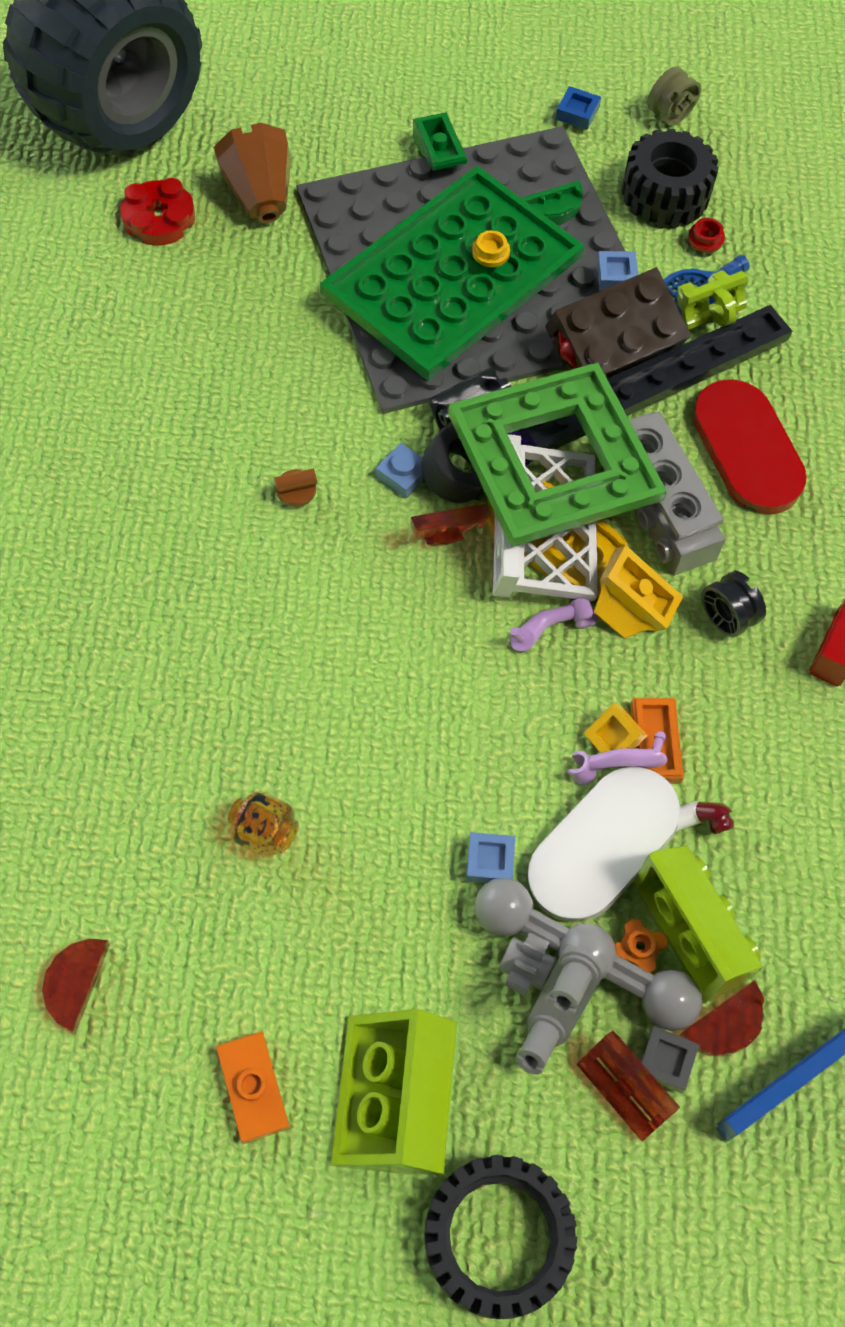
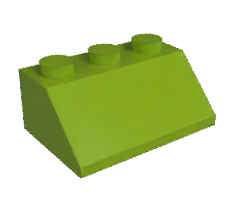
M687 845L656 850L648 854L633 885L660 930L666 936L669 945L684 970L697 983L702 993V1000L706 1004L752 979L763 968L760 963L761 955L755 942L749 936H743L735 923V913L730 902L723 895L719 896L710 883V872L705 862L699 856L694 857Z
M418 1008L349 1016L331 1166L398 1174H444L457 1029L456 1021Z

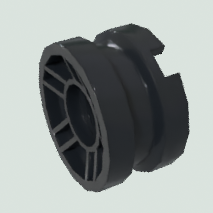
M736 570L721 577L720 582L716 581L706 586L701 593L702 604L710 621L720 632L731 638L741 635L747 630L748 626L751 627L760 623L766 616V605L758 587L751 589L746 583L749 581V577Z

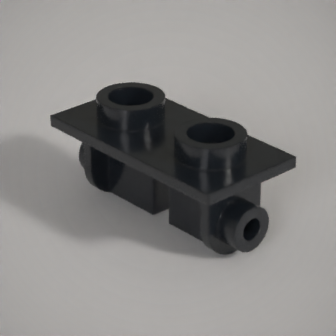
M491 366L427 399L439 431L452 424L448 415L449 404L511 387V384L506 378L499 379L494 366Z

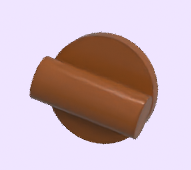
M314 468L304 471L299 469L289 470L281 476L274 477L277 496L286 505L293 507L306 505L316 494L317 478Z

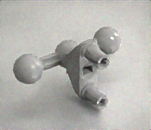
M508 878L492 879L477 893L474 912L479 924L489 934L504 937L516 935L520 931L527 935L531 932L549 941L548 947L558 952V961L527 1019L529 1034L516 1059L518 1066L525 1072L538 1075L543 1071L554 1048L568 1040L599 982L603 978L642 998V1007L647 1017L658 1028L670 1031L683 1030L693 1024L700 1016L702 993L697 983L687 973L675 970L659 971L655 975L648 973L616 955L617 948L612 937L601 926L586 923L574 925L569 929L534 910L533 901L528 890L517 880Z

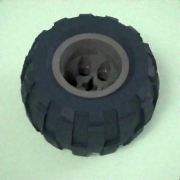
M14 0L13 4L9 6L5 20L7 33L3 41L4 60L8 62V67L11 71L9 76L14 82L16 90L30 111L62 139L93 152L119 156L128 150L133 154L146 149L151 143L161 139L169 132L190 103L202 66L200 61V51L202 48L200 29L195 26L194 15L188 9V4L184 0Z

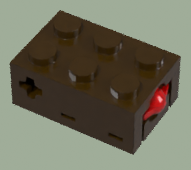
M658 267L555 310L545 325L550 338H555L552 342L566 371L598 362L607 379L683 345L691 337Z

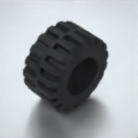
M658 129L654 130L652 135L647 133L642 135L640 141H635L631 151H629L621 188L625 205L631 206L630 212L635 216H642V221L646 223L654 222L659 227L664 225H670L671 228L679 227L680 223L688 225L693 222L694 218L699 219L709 205L719 168L717 167V156L712 154L713 149L711 146L704 145L702 138L699 136L693 137L690 135V132L684 130L683 132H676V129H667V131L663 132Z

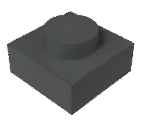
M653 1026L650 1030L636 1075L682 1094L686 1090L700 1044Z

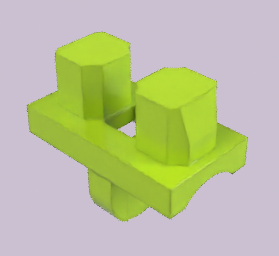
M722 270L712 274L705 285L696 287L689 282L679 286L677 289V304L682 309V318L688 330L711 321H715L721 327L735 323L736 312L746 309L747 302L744 289L748 282V276L743 271L728 275ZM712 296L717 302L709 305V297Z

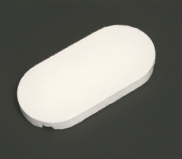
M641 767L621 768L601 779L536 848L531 857L528 879L533 898L538 906L551 917L571 922V920L587 921L595 919L608 910L636 879L648 854L664 849L675 835L680 817V804L672 785L660 774Z

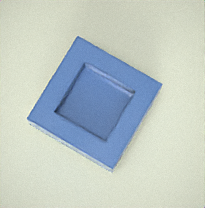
M598 252L597 272L599 290H604L638 275L636 252Z
M400 443L376 467V478L407 498L424 481L421 469L422 457Z
M470 832L466 881L488 883L490 880L498 878L513 879L515 836Z

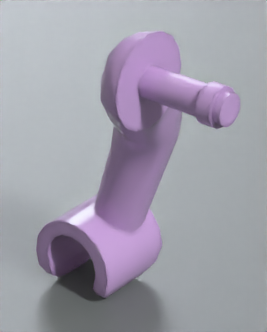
M577 598L570 605L540 611L520 628L514 627L511 629V645L513 649L520 652L530 650L546 628L574 619L577 628L591 627L597 623L598 619L594 613L595 608L590 604L589 600Z
M658 731L655 734L652 749H615L590 756L584 751H576L572 758L582 767L575 770L569 769L567 772L577 784L586 785L594 780L598 769L621 766L641 768L663 766L668 760L667 756L661 752L663 742L666 739L665 733Z

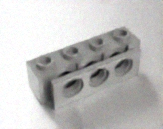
M658 411L630 419L631 425L667 490L664 501L636 509L640 526L643 530L649 531L655 542L658 558L662 563H667L673 576L716 561L726 540L718 525L723 523L724 519L662 414Z

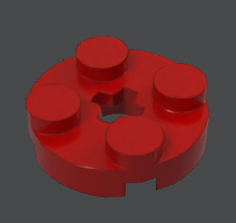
M176 178L152 180L141 184L133 183L124 190L125 197L121 202L120 208L124 228L130 236L133 237L134 234L141 237L145 244L161 246L177 242L184 237L183 231L189 225L192 228L195 223L193 199L189 192L183 188L181 181ZM162 210V215L155 216L153 211Z

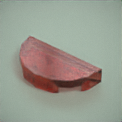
M486 503L412 516L410 526L416 539L426 540L427 545H448L464 539L462 532L472 528L475 524H478L480 529L491 514Z
M89 938L70 944L55 956L45 972L42 987L45 1007L60 1027L75 1035L110 946L108 940Z
M756 981L751 982L684 1030L679 1036L700 1044L698 1052L708 1056H731L746 1049L761 1033V1025L764 1019V996Z

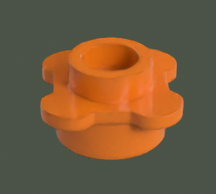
M631 919L624 925L625 934L621 942L615 944L617 948L616 955L648 973H652L657 966L655 959L659 951L667 947V938L660 931L652 932L643 927L640 920ZM636 943H642L644 945V949L638 950L636 948Z

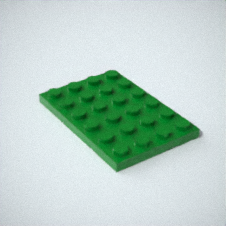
M477 165L320 282V293L429 381L583 257L585 245ZM485 231H498L506 237L509 243V259L501 266L486 267L476 262L473 258V243Z

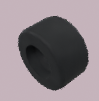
M453 424L442 428L424 451L421 461L422 475L428 487L440 498L453 503H466L477 498L484 489ZM449 454H457L463 457L470 465L472 473H466L456 468L452 464Z

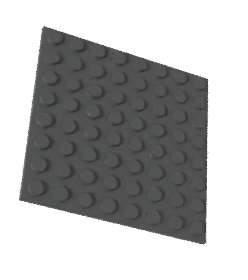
M563 126L463 148L468 164L433 171L426 159L421 157L296 185L297 193L330 276L477 165L521 198L580 180L583 195L579 212L573 219L558 226L585 245L583 257L429 381L344 313L382 414L428 403L427 399L491 366H494L499 379L506 378L509 382L565 368L552 342L555 338H550L545 325L555 310L602 291L599 290L597 272L599 251H625Z

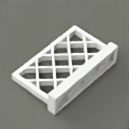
M507 434L536 492L547 489L542 483L552 476L561 484L573 481L562 470L567 465L584 467V478L595 475V455L521 445V436ZM525 459L539 461L547 471L536 478L525 467ZM494 514L493 596L509 598L513 591L572 599L585 598L589 601L596 599L598 596L596 521L585 526L582 525L547 536L548 540L538 548L531 542L511 547L496 514ZM572 530L585 542V548L578 553L562 539ZM552 545L568 559L558 569L542 554ZM533 560L549 575L542 581L524 579V567ZM574 565L585 577L586 587L572 585L562 574Z

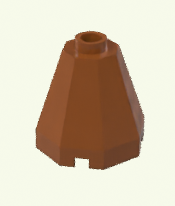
M264 123L252 124V132L244 134L241 127L232 129L214 146L221 176L251 219L262 223L274 222L286 211L291 156L285 130Z

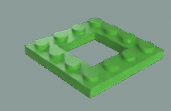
M598 362L449 404L448 415L511 547L664 501L667 490ZM576 414L605 472L536 492L507 433Z

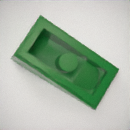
M447 113L413 119V139L433 171L468 164L466 154Z

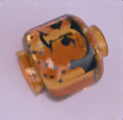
M261 790L252 792L245 799H237L228 814V822L232 824V840L241 847L263 858L272 857L278 852L281 854L285 853L294 841L299 827V822L295 820V811L291 805Z

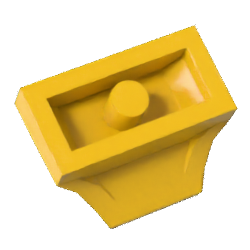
M624 545L614 550L600 579L601 591L594 613L621 637L627 639L634 634L646 630L661 631L667 629L684 596L630 548Z

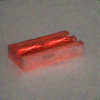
M614 1030L604 1036L576 1064L642 1142L680 1108ZM597 1058H599L603 1062V1064L609 1069V1071L615 1076V1078L618 1081H615V1079L608 1073V1071L602 1066V1064L597 1060ZM630 1096H632V1097L634 1098V1100H635V1101L640 1105V1107L646 1112V1114L651 1118V1120H649V1119L645 1116V1114H644V1113L639 1109V1107L633 1102V1100L630 1098Z

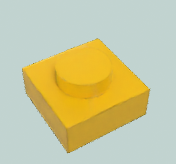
M613 703L584 732L600 753L615 749L636 748L648 736L624 708L616 703Z

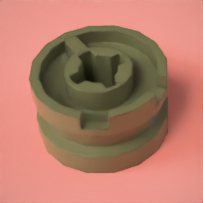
M672 67L665 71L653 85L648 95V109L656 115H660L661 119L668 125H677L696 106L702 90L701 84L694 78L688 77V74L680 67Z

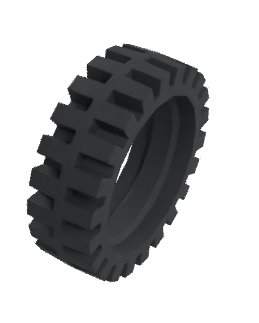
M491 1155L486 1158L481 1157L470 1161L454 1171L443 1182L433 1197L428 1209L424 1230L427 1260L441 1289L450 1299L465 1310L491 1319L522 1317L544 1306L560 1291L575 1261L574 1255L577 1249L575 1227L577 1225L575 1216L571 1213L570 1202L566 1194L561 1192L558 1188V1183L551 1175L547 1176L542 1171V1168L534 1163L529 1164L523 1161L522 1158L515 1156ZM504 1183L522 1189L538 1203L548 1223L550 1244L545 1263L533 1280L518 1289L495 1291L477 1285L461 1271L451 1250L450 1227L454 1212L466 1195L483 1185Z

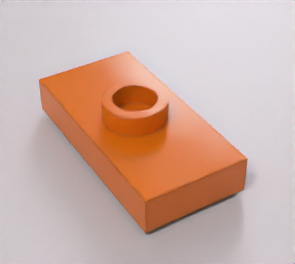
M263 1031L216 1046L242 1144L244 1145L290 1129Z

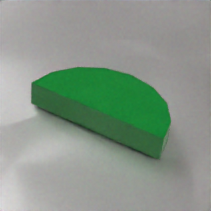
M579 180L525 196L522 199L555 224L562 225L573 219L579 212L583 188Z

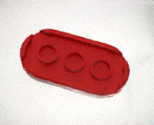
M720 380L705 387L697 398L693 421L729 494L745 508L746 505L756 508L755 512L776 514L790 509L802 494L806 485L807 475L803 462L768 398L757 387L740 380Z

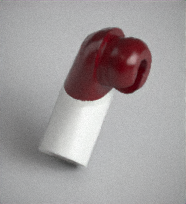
M694 801L680 806V817L676 832L705 821L709 822L710 831L713 834L733 829L734 821L729 814L732 811L724 803Z

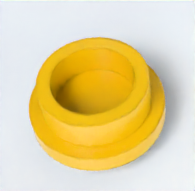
M489 230L481 233L474 241L472 255L476 262L483 266L498 267L509 259L510 246L502 233Z

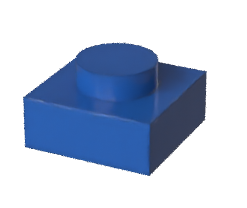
M569 86L557 108L555 120L588 130L600 108L601 96Z

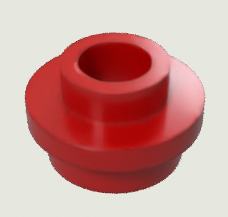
M713 218L698 220L690 228L688 234L690 245L695 250L703 253L718 251L723 246L725 240L723 226Z

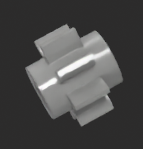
M529 932L525 942L513 937L498 968L509 974L505 986L523 995H526L530 985L542 990L556 960L555 957L545 953L550 942Z

